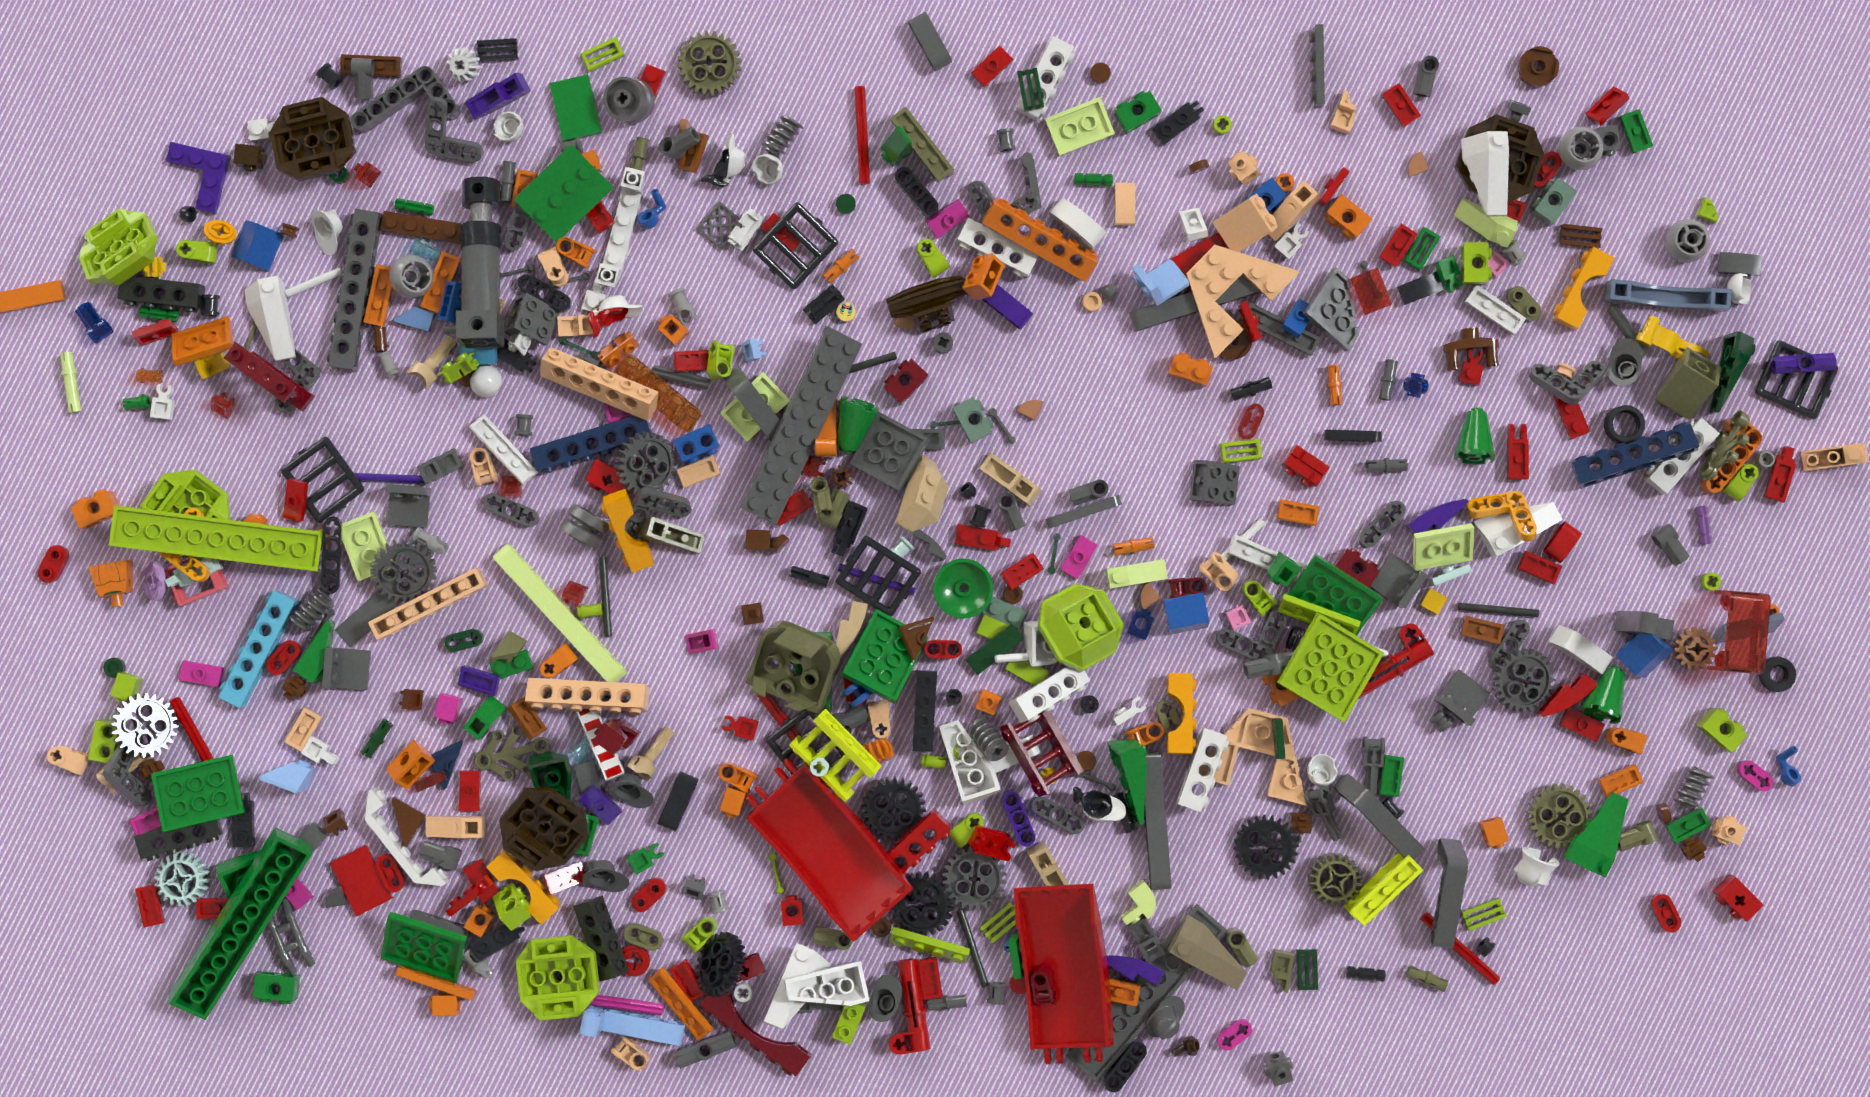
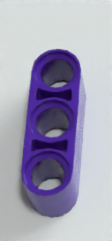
M998 284L992 297L982 299L1020 330L1034 315Z
M1008 790L1003 794L1002 801L1018 842L1025 847L1034 844L1036 837L1021 798L1016 791ZM1010 794L1017 797V801L1013 805L1006 803V797ZM1022 813L1024 821L1022 823H1015L1013 821L1015 814ZM1030 832L1032 834L1031 840L1028 842L1022 841V833Z

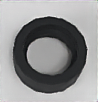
M1622 405L1613 408L1607 413L1604 419V429L1606 435L1611 440L1617 443H1629L1643 434L1645 419L1639 409L1631 405ZM1620 413H1628L1635 419L1636 428L1628 436H1621L1614 430L1613 420Z

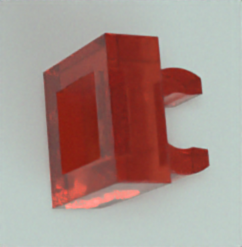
M367 161L363 166L357 163L354 168L358 172L355 178L369 188L373 186L381 174L380 170Z
M226 392L221 393L220 396L215 394L211 398V410L228 420L232 415L235 398L233 397L230 401L225 400Z
M809 456L801 475L810 477L823 476L824 473L819 472L818 469L819 465H825L826 463L820 461V457Z
M502 475L501 496L522 497V484L514 476Z
M569 580L562 594V597H565V603L573 600L576 602L575 607H577L587 594L588 587Z

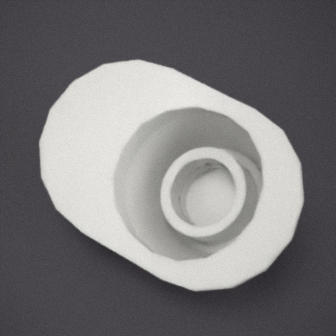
M318 209L313 210L311 220L317 243L325 254L334 255L338 247L337 237L343 228L342 222L334 209L325 212Z

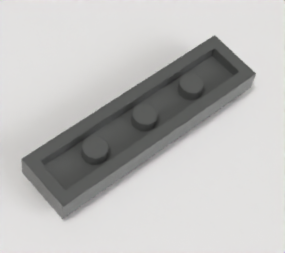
M1315 24L1309 32V42L1313 43V50H1310V62H1313V70L1310 71V82H1313L1314 89L1311 90L1310 100L1314 102V108H1322L1325 104L1323 24Z
M1251 302L1249 303L1252 314H1256L1259 320L1257 327L1260 331L1309 356L1313 355L1321 340L1320 337L1304 329L1297 339L1281 328L1285 319Z

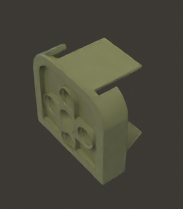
M777 621L760 638L746 684L751 685L752 692L765 697L767 692L790 702L785 706L797 712L806 709L819 714L825 707L840 663L841 655L839 648L832 640L792 622ZM789 661L794 664H801L803 668L802 674L792 673L788 667ZM809 675H812L815 680H812ZM785 684L789 685L791 690L786 688Z

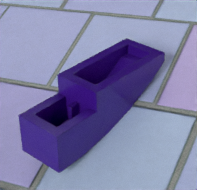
M514 73L500 83L495 82L467 100L465 104L473 119L476 120L514 102L531 92L523 74Z
M1462 499L1437 505L1415 517L1405 527L1413 535L1426 532L1431 526L1435 530L1440 529L1469 501Z
M1106 955L1109 966L1135 982L1142 976L1158 986L1166 973L1152 964L1139 959Z

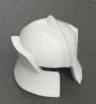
M1523 847L1522 858L1514 867L1519 881L1530 888L1549 885L1551 873L1559 866L1558 860L1553 857L1549 862L1541 861L1539 858L1542 850Z

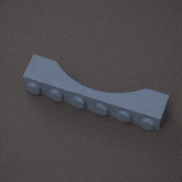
M1611 279L1605 282L1604 302L1725 312L1730 310L1732 290L1669 287Z

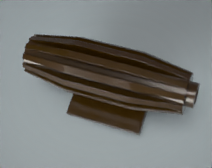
M962 275L937 278L909 287L887 298L886 302L891 318L913 316L917 333L929 332L934 327H943L951 324V322L955 321L951 302L967 295L962 289L966 278L963 279Z

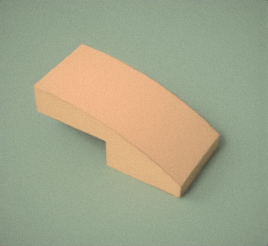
M1115 183V225H1135V183Z
M588 315L557 317L558 337L593 335Z

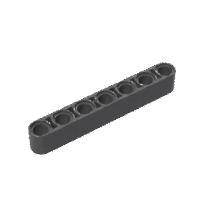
M1243 275L1215 302L1218 305H1222L1260 293V291ZM1192 292L1168 299L1158 306L1152 304L1129 313L1135 331H1140L1197 313L1198 308Z
M1160 751L1147 752V756H1145L1147 773L1144 815L1151 890L1171 889V872L1162 758Z

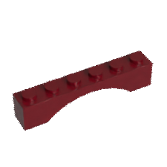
M624 718L600 724L594 732L596 737L593 740L613 756L621 747L629 748L641 732Z
M726 991V996L721 995L720 998L706 995L699 1004L706 1014L716 1016L718 1018L717 1021L722 1026L732 1028L734 1030L733 1033L738 1038L748 1040L750 1042L749 1045L754 1050L764 1052L766 1054L765 1057L770 1062L780 1064L782 1066L781 1069L790 1076L792 1074L797 1076L811 1057V1053L797 1042L772 1040L754 1031L738 1013L732 994Z

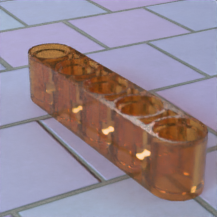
M630 354L624 356L615 373L658 391L656 409L680 429L690 432L702 416L700 410L635 356Z

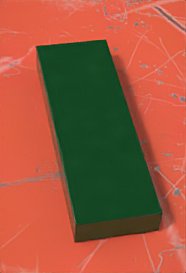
M1011 623L965 660L975 673L979 675L995 662V655L1006 654L1023 641L1024 636Z

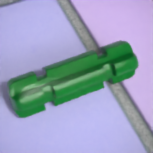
M1075 173L1074 184L1083 185L1085 183V185L1101 186V184H1104V186H1112L1113 175L1105 174L1102 176V174L1086 173V175Z
M400 198L395 200V208L398 210L405 209L409 212L424 213L425 215H433L434 205L425 203L424 205L422 202L405 201Z
M141 306L139 308V317H149L154 320L170 319L176 323L179 320V312L174 310L169 312L167 309H150L149 307Z

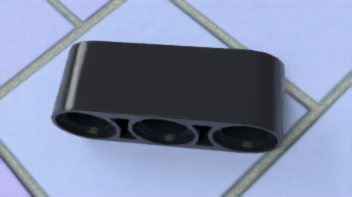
M907 167L897 169L895 173L896 184L921 214L927 218L937 214V200L915 174ZM907 173L909 180L902 182L898 179L899 175ZM919 188L922 190V195L914 197L911 191ZM927 203H932L935 206V210L927 212L924 206Z
M680 771L660 815L658 825L674 832L677 831L699 781L698 778Z
M1134 1039L1106 1072L1103 1081L1108 1091L1115 1093L1121 1090L1145 1058L1147 1049L1142 1040ZM1135 1045L1142 1046V1051L1139 1054L1132 1052V1048ZM1124 1061L1130 1062V1067L1127 1070L1120 1068V1064ZM1112 1077L1118 1079V1083L1115 1086L1108 1084V1080Z

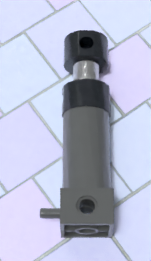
M484 176L469 177L462 181V206L470 210V221L461 224V311H456V326H445L444 334H456V339L464 349L504 348V319L500 315L501 226L498 223L492 222V211L500 208V181Z

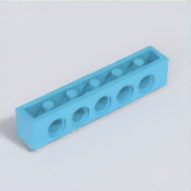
M273 590L266 597L265 603L267 604L264 610L258 613L255 627L251 628L247 634L248 641L246 645L240 648L236 664L233 663L229 669L228 674L230 676L228 680L224 681L219 689V692H221L219 698L238 708L246 707L266 668L268 658L274 653L291 620L289 616H293L294 610H296L300 603L299 600L280 590ZM275 607L280 611V615L277 618L272 614ZM265 625H268L271 629L268 636L263 632ZM256 643L261 645L260 653H256L254 650ZM247 661H250L252 663V669L250 671H247L245 668V663ZM238 678L243 682L241 689H238L236 686Z

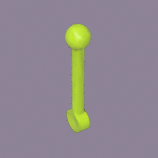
M770 853L769 859L772 861L777 883L776 892L782 894L784 888L781 886L775 859L777 855Z

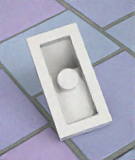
M1199 208L1179 212L1186 242L1208 237V230Z

